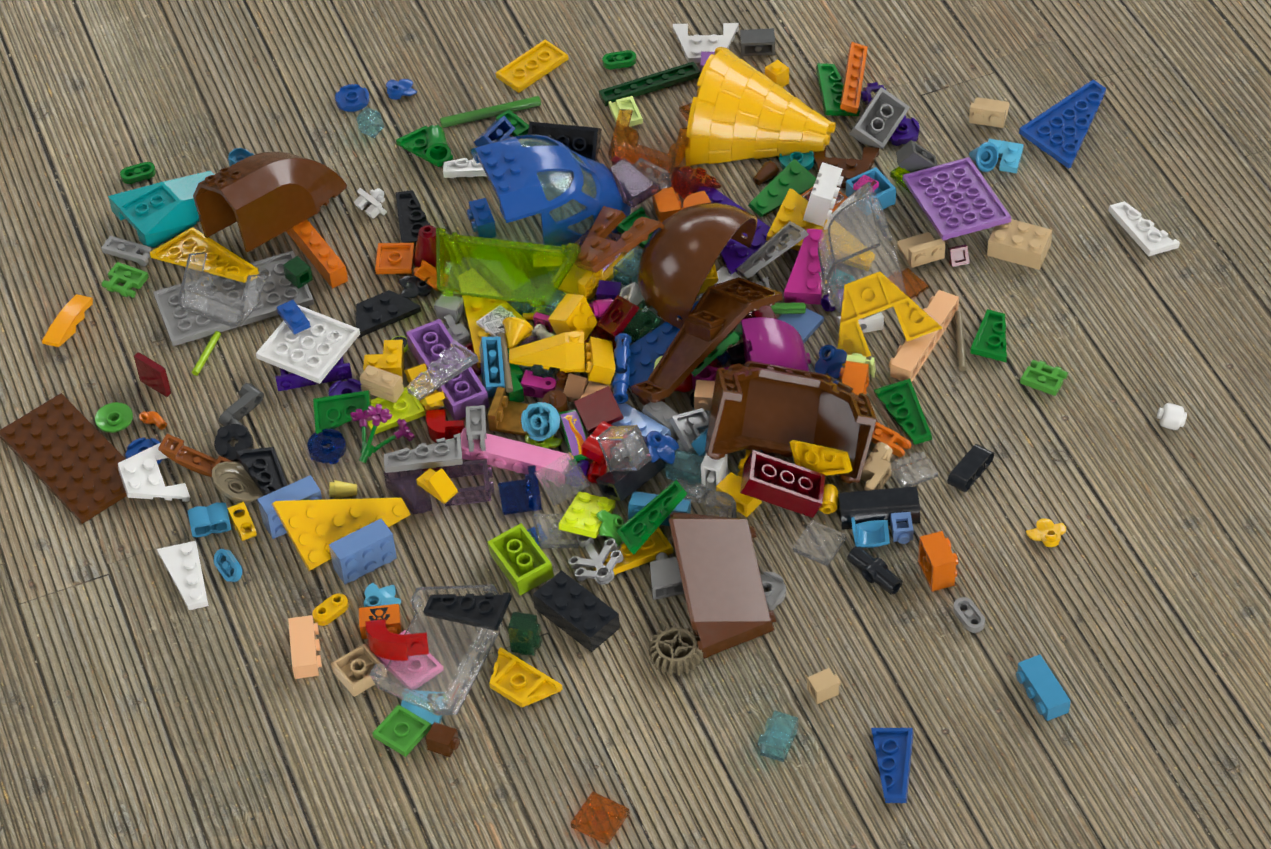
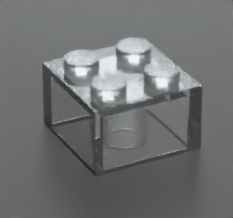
M638 425L611 426L596 437L611 471H638L652 460Z
M571 452L535 472L554 507L591 486Z

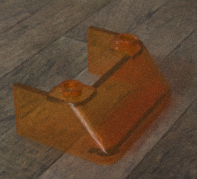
M620 109L608 152L609 159L612 160L614 156H617L629 162L632 169L660 178H670L685 158V148L688 147L689 138L686 137L687 128H680L677 142L671 145L667 154L639 145L638 131L629 127L633 110Z

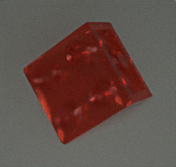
M689 166L675 167L668 185L673 187L674 191L683 199L690 194L696 193L699 187L721 188V184L716 181L717 179L707 174L705 169L701 167L693 169Z

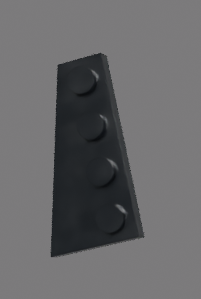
M413 190L395 192L401 243H414V246H416L420 228L430 225V223H428Z
M274 447L236 451L237 459L264 496L287 486Z
M474 593L466 594L465 596H456V594L430 595L423 613L425 616L498 631L512 595L511 593H503V595L485 593V595L476 596Z

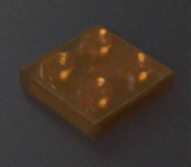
M592 792L572 820L571 828L608 845L630 814L629 808Z

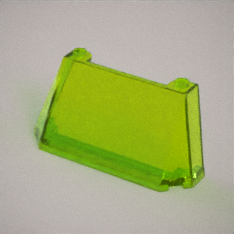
M436 228L437 289L442 295L452 297L454 294L528 303L533 307L548 306L578 258L577 256L581 252V248L578 244L568 243V247L562 244L560 247L458 235L457 232L449 235L446 233L445 228Z

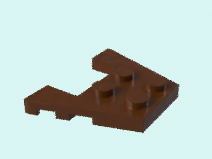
M827 145L824 151L813 152L817 172H819L822 162L842 168L841 176L844 178L839 188H846L847 180L868 171L874 164L875 158L879 156V148L863 147L862 160L826 157Z

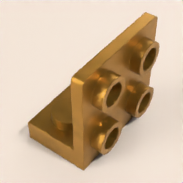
M497 387L488 412L489 430L525 436L527 431L524 432L522 428L521 416L522 412L530 404L508 401L505 388Z

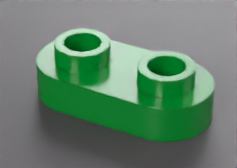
M631 50L605 54L602 58L603 66L609 70L631 67L636 63V53Z
M151 162L132 165L122 169L120 172L121 180L126 184L150 179L156 174L155 166Z

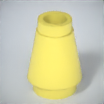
M337 480L329 482V497L339 499L357 496V484Z

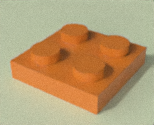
M378 243L375 266L376 274H412L414 243Z

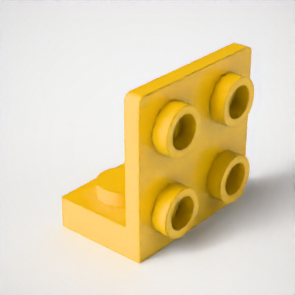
M571 263L554 284V289L566 294L584 295L587 299L599 284V280H602L604 277L603 269L594 273Z

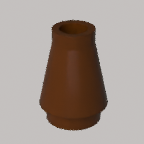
M773 161L765 162L753 177L754 182L760 186L777 176L779 172L778 166Z

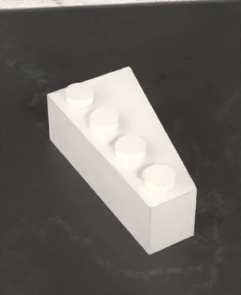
M822 162L803 217L804 221L824 227L825 221L830 220L833 211L830 209L834 208L835 198L838 196L839 187H841L844 178L841 176L842 168Z

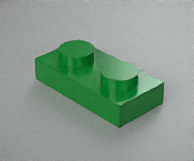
M507 110L496 117L497 121L505 116L515 127V130L511 133L513 137L528 134L529 125L511 110Z

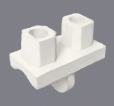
M361 188L357 190L359 197L354 201V204L360 210H363L369 204L370 206L365 210L369 217L374 219L379 213L383 216L387 213L380 203L385 201L383 190L380 188L370 190L371 195Z

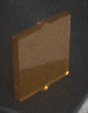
M909 268L898 274L895 273L893 277L889 278L910 299L915 296L918 297L920 293L929 289V286Z

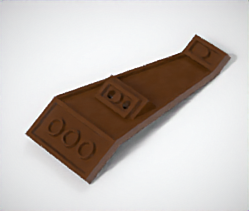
M740 277L709 286L689 317L684 320L683 326L648 380L632 385V393L652 403L660 402L663 398L669 397L750 311H757L762 306L775 305V302L783 300L782 293Z

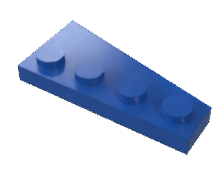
M871 728L885 803H907L914 735L913 728Z

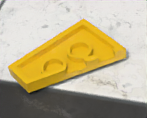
M797 440L789 442L795 465L819 472L825 476L852 471L847 451Z

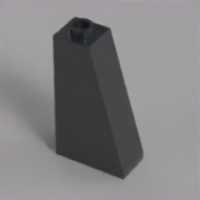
M646 450L600 476L596 481L604 497L623 501L667 467L668 463L660 458L652 463L646 454Z

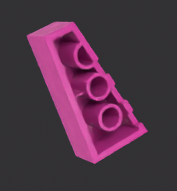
M807 229L809 235L803 240L786 285L784 303L795 302L821 305L826 230Z

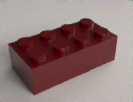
M752 450L744 463L740 493L813 518L823 503L825 475Z

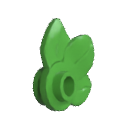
M606 510L599 511L596 514L602 522L599 535L615 539L617 547L620 546L623 540L617 533V530L624 525L623 518Z

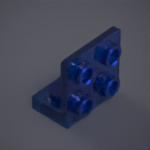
M535 465L528 466V474H525V479L498 484L503 515L542 510Z

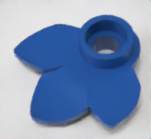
M410 79L389 80L386 83L388 97L397 100L402 98V95H415L417 91L412 88L413 81Z
M825 345L819 350L820 358L815 364V373H828L831 377L839 379L841 367L843 368L842 364L846 363L847 353L842 349H836L832 345Z
M658 431L649 432L646 436V445L648 446L646 454L650 461L654 463L660 458L669 464H673L675 461V450L679 449L676 440L668 435H662Z

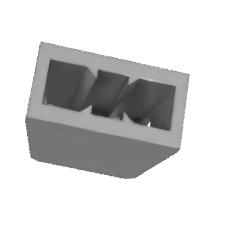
M658 553L655 557L656 561L650 563L653 600L684 594L677 557L668 558L666 553Z

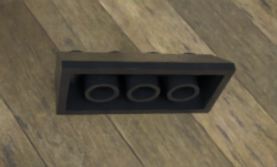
M529 121L528 135L550 137L563 143L579 155L596 161L600 148L602 128ZM527 140V147L549 145L542 140Z

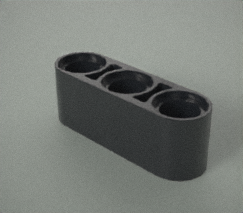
M975 444L951 471L947 483L964 493L967 492L991 464L994 452Z

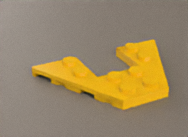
M879 271L844 285L837 349L844 350L848 355L858 353L865 357L871 356L858 320L894 307L907 342L940 330L942 326Z

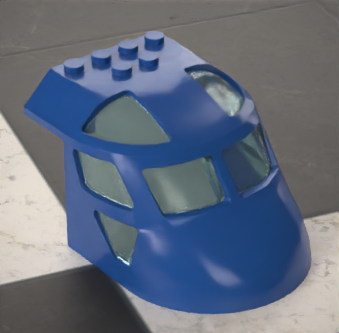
M521 135L471 149V154L476 164L481 163L499 199L500 211L506 223L541 214L544 252L552 249L561 250L568 244L573 246L580 244L582 240L586 239L603 206L623 211L626 217L631 213V201L626 186L604 164L579 155L555 139L542 135ZM615 228L607 238L614 236L619 231Z

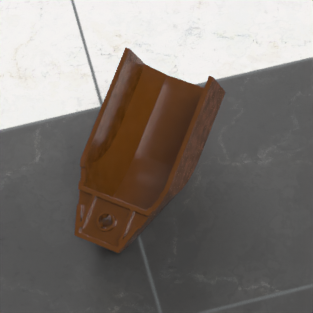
M272 151L249 156L228 168H222L215 175L207 176L205 180L198 183L193 198L206 238L237 222L245 251L249 252L321 211L320 207L322 205L327 206L331 197L336 198L347 188V184L336 172L324 164L294 154Z

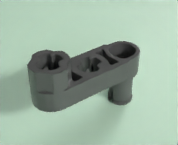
M245 383L239 391L241 398L220 415L219 423L224 427L230 424L243 425L239 420L261 403L264 393L251 383Z

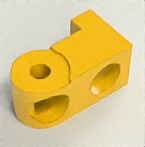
M244 502L227 508L229 519L234 525L235 530H237L241 541L257 536L255 526ZM236 510H242V512L234 514Z

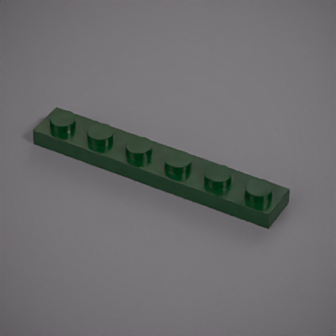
M693 61L599 90V97L605 106H609V101L613 103L618 99L633 96V98L699 78L701 72Z

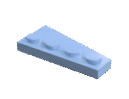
M626 403L618 404L624 419L611 425L622 430L623 435L646 442L647 434L651 431H658L662 435L671 436L670 429Z

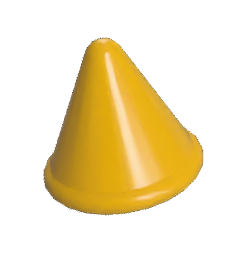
M507 317L502 321L509 349L515 348L533 331L531 324L521 318Z

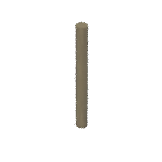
M956 311L955 326L959 371L964 372L966 371L962 312Z
M501 332L498 334V337H501L505 390L507 393L513 392L506 336L505 333Z

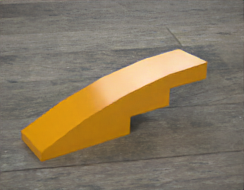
M76 294L50 325L42 339V344L60 347L76 333V325L85 318L84 312L93 305V298Z

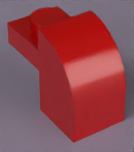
M445 409L426 410L428 435L435 443H437V439L445 438V440L452 439L454 435L461 434L465 428L464 420L447 421Z

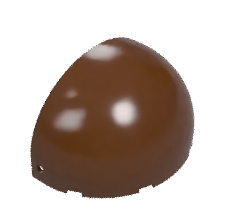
M705 203L684 208L662 222L665 227L663 229H656L645 244L637 274L641 294L647 304L655 308L658 316L681 329L684 320L691 313L707 275L729 240L733 239L751 248L757 229V217L727 204Z

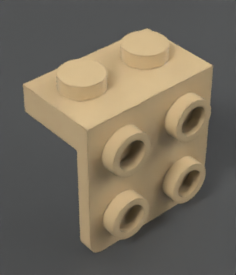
M977 97L970 106L969 123L1004 128L1010 103Z
M929 232L897 242V246L910 268L945 258V241L942 239L935 240Z

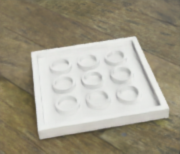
M297 305L310 322L311 327L294 335L283 320L256 352V357L259 360L320 384L360 335V329Z

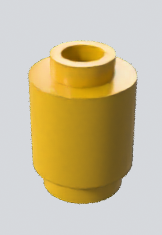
M832 484L824 485L823 503L819 510L825 514H831L837 510L839 492L836 486Z

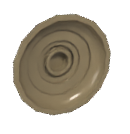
M222 462L212 469V482L215 488L229 499L241 503H252L257 501L258 498L263 497L262 492L242 464Z

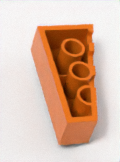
M846 361L845 368L841 367L840 379H842L843 384L853 388L852 392L857 395L859 393L867 394L866 390L870 382L869 364Z

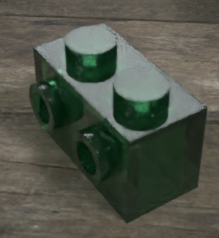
M644 299L636 305L639 307V310L622 332L631 336L632 344L645 336L651 329L657 328L661 321L657 311L652 306H649Z
M519 612L512 613L508 626L511 652L535 656L537 648H540L542 643V636H539L541 625L538 624L537 615Z

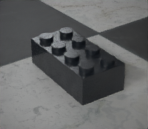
M562 570L533 593L534 609L590 652H593L620 629L619 613Z

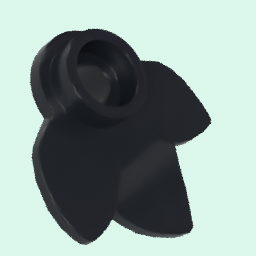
M414 274L412 277L403 276L398 279V283L404 288L400 295L405 298H415L418 295L424 297L431 293L432 287L427 284V280L423 281Z

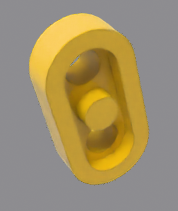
M337 593L318 605L312 612L314 622L320 626H325L346 612L349 607L347 597L344 594Z

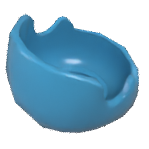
M243 148L233 149L228 156L229 166L254 154Z

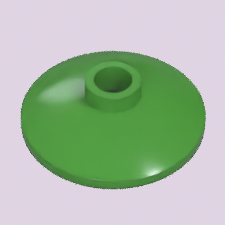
M120 402L104 405L95 415L97 427L102 431L110 433L119 432L127 428L133 420L131 408Z

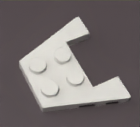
M723 23V35L688 36V24H673V32L677 36L678 43L681 44L688 63L693 61L700 63L701 52H715V49L718 47L729 49L736 32L739 30V23Z
M161 443L118 463V470L128 498L153 499V497H161L172 501V498L182 499L184 502L190 500L185 483L165 486L156 461L168 458L158 450Z

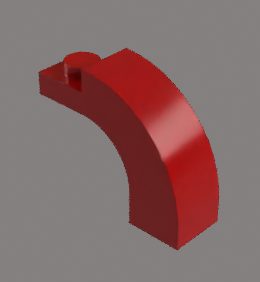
M386 619L365 621L368 647L375 655L388 660L409 661L408 656L429 654L427 632L404 635L394 634L387 630Z

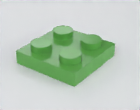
M398 704L372 734L373 738L406 757L430 731L431 723Z

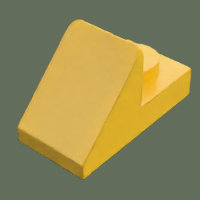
M429 468L416 479L417 485L443 504L458 493L457 488L442 468L437 472Z

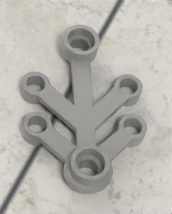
M578 534L577 541L579 545L587 550L591 559L573 556L568 560L570 567L577 569L574 572L576 579L584 581L587 578H591L601 585L610 583L615 576L613 569L616 563H620L624 559L622 552L616 550L617 543L615 539H607L598 556L593 546L594 538ZM612 552L610 554L611 558L606 566H604L603 563L605 562L609 553ZM581 566H584V567H592V568H596L597 570H596V571H590V570H585V568H580V567H581Z

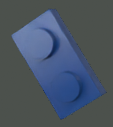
M294 300L277 306V312L294 335L311 327L310 322Z

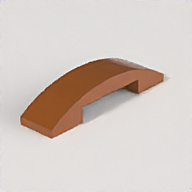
M166 434L158 447L159 451L179 465L212 477V469L217 464L233 462L221 456L215 459L184 445V440L170 434Z

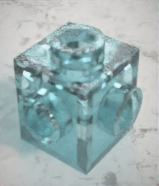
M366 107L356 118L361 133L375 138L385 127L380 112L375 109L372 110Z

